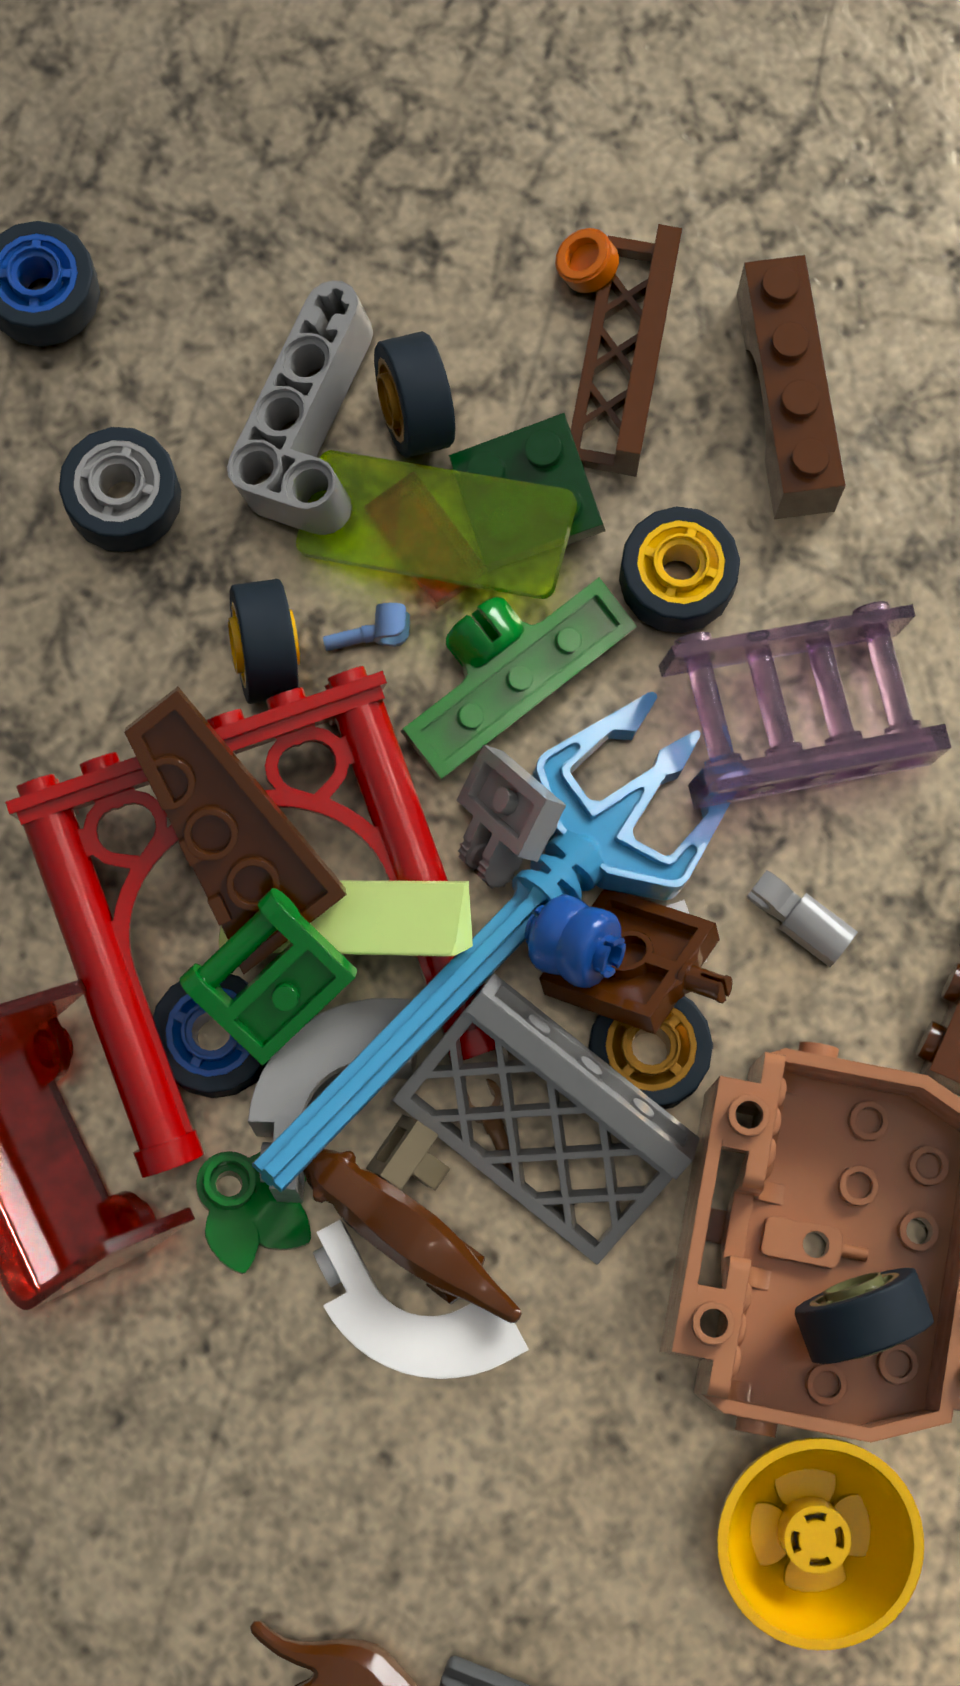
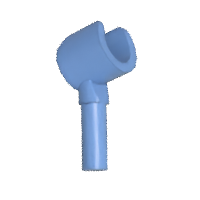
M400 603L378 604L375 612V625H364L359 628L323 636L326 651H331L364 642H376L380 645L393 647L400 646L406 642L409 636L410 614L406 612V607Z

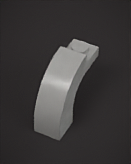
M371 998L336 1006L312 1018L269 1059L260 1075L253 1093L248 1116V1123L255 1135L258 1137H273L274 1142L412 999ZM417 1053L393 1078L409 1079L416 1070ZM263 1142V1143H262V1146H261L260 1155H261L273 1142ZM303 1171L283 1192H279L273 1185L269 1186L277 1202L303 1203L305 1184Z

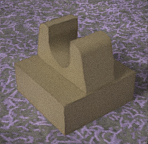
M405 1115L401 1116L366 1167L367 1170L384 1178L400 1190H402L412 1176L423 1185L429 1186L436 1191L450 1170L448 1166L428 1152L438 1134L420 1121Z

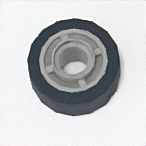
M109 427L90 433L72 447L61 467L59 492L72 525L86 541L104 550L132 552L151 546L170 530L179 514L182 490L169 453L154 437L135 428ZM126 481L135 484L132 492L125 497L111 498L107 496L109 489L116 483Z

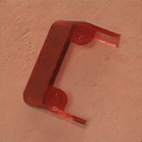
M82 979L0 1004V1281L9 1299L23 1310H30L52 1301L135 1259L195 1220L190 1207L156 1220L148 1203L141 1200L135 1193L121 1191L108 1196L56 1085V1082L67 1074L73 1056L71 1037L67 1030L61 1026L57 1017L87 991Z

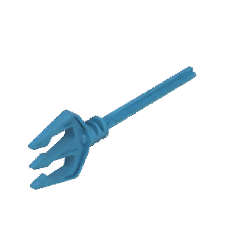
M648 692L544 752L538 759L532 776L566 804L558 821L557 828L545 846V854H541L538 862L531 861V869L521 870L512 879L513 897L472 938L473 947L455 955L252 1163V1166L261 1174V1179L270 1187L273 1185L279 1192H283L526 940V925L532 914L538 917L535 914L537 907L545 906L551 899L562 894L581 900V891H589L595 886L601 889L657 900H669L676 897L692 875L745 777V770L738 768L704 790L699 798L702 813L701 822L671 855L664 856L637 841L634 837L633 829L660 785L679 777L700 738L701 733L699 730H695L659 750L651 769L601 801L589 799L571 773L607 739L632 740L657 699L655 692Z

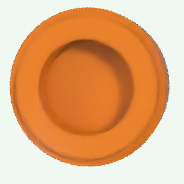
M594 228L581 229L569 235L560 245L555 259L558 274L571 289L580 293H590L604 287L615 275L619 264V254L616 247L605 233Z

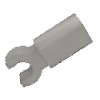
M766 870L747 895V898L756 906L782 922V925L779 927L781 931L829 967L837 961L858 933L807 893L802 898L799 897L786 883L768 870Z

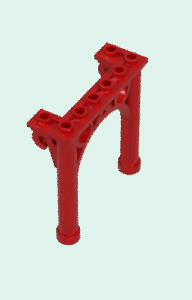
M359 666L329 677V684L325 685L326 690L306 697L303 687L295 688L268 698L266 700L269 708L268 711L244 718L242 710L235 709L207 719V722L234 754L275 741L268 751L264 766L266 781L274 790L265 791L279 808H293L322 815L352 831L374 853L388 881H448L383 701L385 697L382 690L387 684L383 671L367 676L365 667ZM329 722L330 726L337 724L341 738L327 729L315 726ZM308 742L323 744L330 750L335 762L332 776L315 794L287 785L279 775L278 769L279 759L285 751ZM112 752L81 763L79 766L83 775L60 783L54 774L24 782L16 786L20 797L6 801L5 804L9 815L18 819L21 826L24 827L139 1148L133 1154L141 1177L145 1178L191 1162L203 1156L204 1151L196 1129H193L174 1078L134 965L130 944V925L138 893L156 863L179 839L172 825L167 827L168 816L165 810H162L158 800L149 793L135 790L150 785L137 757L135 756L120 762L117 752ZM351 765L372 824L348 807L330 799L345 780L348 767ZM94 804L87 813L84 827L81 829L76 817L79 814L78 809ZM135 804L145 807L152 813L156 825L154 836L140 856L111 852L99 840L98 828L100 821L112 810H119L124 806ZM92 856H95L107 865L130 869L116 903L114 918L110 912L91 859ZM415 956L425 985L455 956ZM485 982L441 1027L443 1036L485 985ZM473 1022L460 1037L463 1060L496 1049L495 1040Z

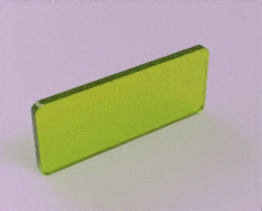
M328 450L320 456V459L329 463L351 499L352 510L350 518L345 525L334 533L318 535L299 529L296 547L305 557L537 599H547L553 595L577 508V500L570 490ZM327 491L315 493L307 503L319 500Z

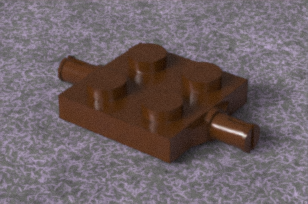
M603 889L591 907L614 913L620 922L621 937L625 940L626 950L620 967L615 968L616 973L610 978L604 977L600 983L590 988L573 986L560 975L543 972L539 977L544 995L652 1034H656L678 1000L684 997L685 994L693 992L716 1000L718 1003H724L726 996L729 997L733 985L731 976H724L701 968L720 940L715 922L624 892Z

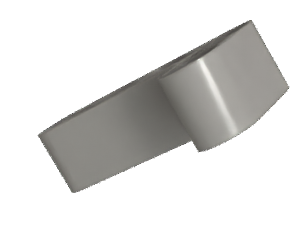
M332 280L322 283L314 288L307 297L229 457L227 465L228 477L253 512L262 517L318 535L336 532L350 518L352 505L349 495L329 463L316 456L369 348L373 336L372 324L356 292L343 281ZM322 368L314 376L307 377L313 370ZM297 420L289 429L280 431L288 422ZM272 473L267 480L254 485L259 477ZM327 491L319 500L307 503L315 493Z

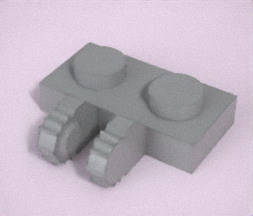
M483 745L457 798V801L473 815L463 836L464 841L460 843L461 847L458 850L460 855L458 857L472 871L477 869L479 871L477 875L491 889L494 887H505V884L511 882V878L515 877L514 872L519 869L523 858L538 862L550 837L557 828L558 821L566 804L504 751Z

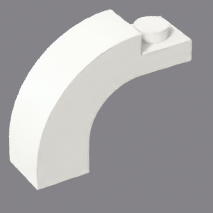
M341 1220L316 1232L323 1247L315 1250L313 1255L330 1287H333L342 1282L347 1292L323 1306L340 1332L357 1349L378 1363L401 1373L417 1377L449 1379L472 1376L491 1370L529 1350L515 1323H509L472 1303L452 1313L439 1316H421L399 1309L389 1302L375 1285L345 1224Z

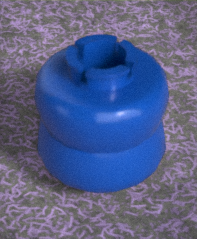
M566 894L559 895L551 899L545 906L541 905L535 909V914L538 917L533 914L530 916L525 929V939H527L529 958L537 970L560 975L568 983L581 988L593 987L600 983L604 977L610 978L616 973L615 968H619L623 961L626 944H624V938L621 937L620 922L614 913L596 907H589L582 900Z

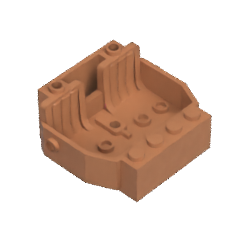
M800 1042L798 1050L784 1048L772 1053L764 1052L749 1068L747 1081L719 1076L704 1094L697 1134L700 1139L692 1162L659 1352L698 1359L699 1365L694 1394L714 1411L737 1416L735 1430L776 1438L777 1425L780 1424L871 1443L952 1423L953 1410L960 1411V1097L928 1075L838 1058L839 1049L834 1046L815 1042ZM736 1113L753 1116L751 1129L744 1128L738 1123ZM721 1150L745 1154L726 1211L711 1208ZM912 1219L921 1220L927 1226L928 1236L922 1244L912 1242L907 1236V1225ZM808 1233H817L825 1241V1252L819 1258L810 1257L804 1251L803 1240ZM705 1242L721 1244L722 1289L698 1284ZM899 1268H914L916 1270L933 1315L934 1323L929 1328L893 1348L868 1357L824 1365L811 1361L795 1317V1308L822 1293L829 1287L857 1276ZM709 1309L720 1312L715 1338L705 1335L700 1327V1318Z

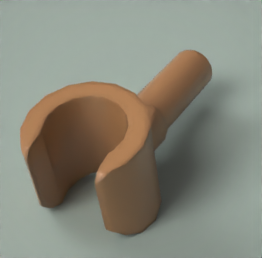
M486 1079L490 1092L494 1097V1101L490 1106H503L499 1086L493 1080ZM468 1094L469 1107L474 1108L475 1106L471 1104L470 1097ZM502 1119L473 1120L483 1124L496 1150H509L508 1136ZM502 1163L507 1168L512 1170L511 1163Z

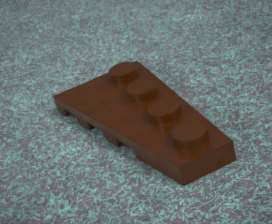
M178 686L125 728L124 733L162 810H165L179 839L178 843L189 865L193 867L208 898L207 902L219 926H222L228 940L260 910L258 901L272 888L283 892L309 923L347 895L346 888ZM276 930L239 966L243 975L282 946L288 939Z

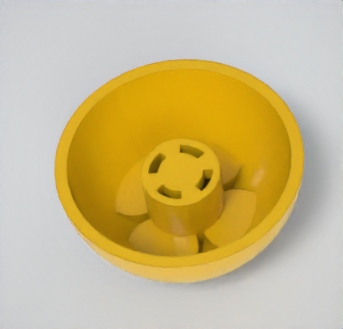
M822 1437L804 1438L786 1442L768 1450L750 1463L732 1485L721 1510L717 1529V1552L721 1573L731 1597L742 1613L757 1628L772 1638L790 1646L817 1651L836 1650L854 1646L872 1638L890 1625L903 1611L913 1595L920 1578L924 1560V1532L919 1510L912 1494L898 1474L887 1463L862 1447L846 1441ZM821 1513H824L822 1519H805V1517L809 1515H820ZM794 1531L797 1532V1542L799 1545V1548L797 1549L793 1547L796 1545L794 1539Z

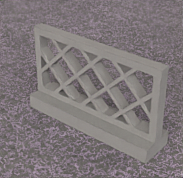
M495 973L392 1099L412 1117L437 1133L443 1142L596 1265L600 1263L673 1178L676 1180L690 1165L700 1139ZM472 1022L495 1040L497 1061L463 1064L460 1037ZM450 1050L452 1064L438 1065ZM508 1051L519 1060H509ZM534 1071L547 1082L549 1103L515 1105L511 1073ZM499 1074L503 1106L470 1108L465 1076ZM454 1077L458 1109L435 1110L415 1092L426 1079ZM559 1092L570 1101L560 1102ZM581 1113L589 1115L599 1123L601 1144L566 1146L562 1115ZM551 1115L555 1147L521 1149L517 1118ZM505 1118L509 1150L486 1151L474 1141L473 1120ZM460 1121L461 1130L451 1122ZM611 1134L622 1143H612ZM638 1155L658 1171L645 1186L617 1187L614 1156ZM603 1157L607 1188L572 1190L568 1159ZM557 1160L561 1191L537 1192L525 1182L523 1162ZM502 1163H511L512 1171ZM632 1200L621 1213L619 1201ZM609 1202L611 1226L598 1240L576 1223L574 1203ZM563 1204L564 1213L555 1205Z

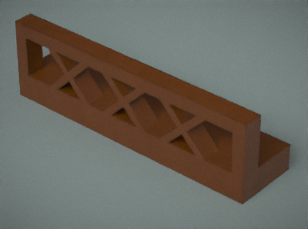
M658 224L655 243L608 235V238L616 247L619 257L651 262L648 279L629 291L616 274L609 283L597 291L571 425V433L584 468L637 477L682 228ZM612 289L618 298L608 303L610 290ZM645 295L643 309H641L636 300ZM626 307L638 323L639 330L636 335L617 346L604 329V321ZM601 343L608 353L597 359ZM635 350L631 365L625 355ZM615 362L629 380L625 391L607 402L593 384L594 375ZM589 399H591L597 409L587 415ZM624 405L622 420H620L614 411ZM603 418L607 420L618 435L615 454L580 448L583 431Z

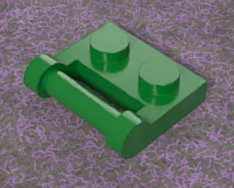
M272 888L258 901L260 910L203 965L193 964L180 977V983L185 992L262 1066L352 982L358 971L299 913L294 903L283 892ZM278 930L291 943L232 999L222 989L220 984Z

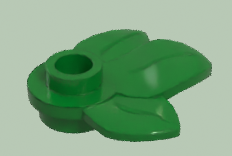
M227 1151L213 1155L201 1166L196 1180V1192L203 1207L209 1211L205 1227V1239L210 1250L227 1268L237 1273L245 1274L254 1261L259 1245L266 1249L291 1250L309 1244L311 1240L310 1224L301 1203L277 1202L269 1189V1185L260 1181V1173L252 1166V1163L260 1156V1152L247 1157L238 1152ZM223 1176H233L239 1180L241 1190L234 1196H224L217 1190V1181Z

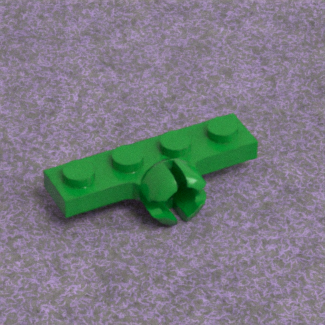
M600 577L543 621L534 625L523 622L504 598L496 596L477 606L478 609L472 613V617L466 615L453 626L446 636V646L463 667L465 678L459 686L401 730V733L439 781L637 627Z

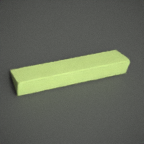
M340 880L346 888L347 895L310 923L341 954L455 956L473 947L469 881ZM222 926L219 933V948L228 941ZM288 940L273 953H281L291 942Z

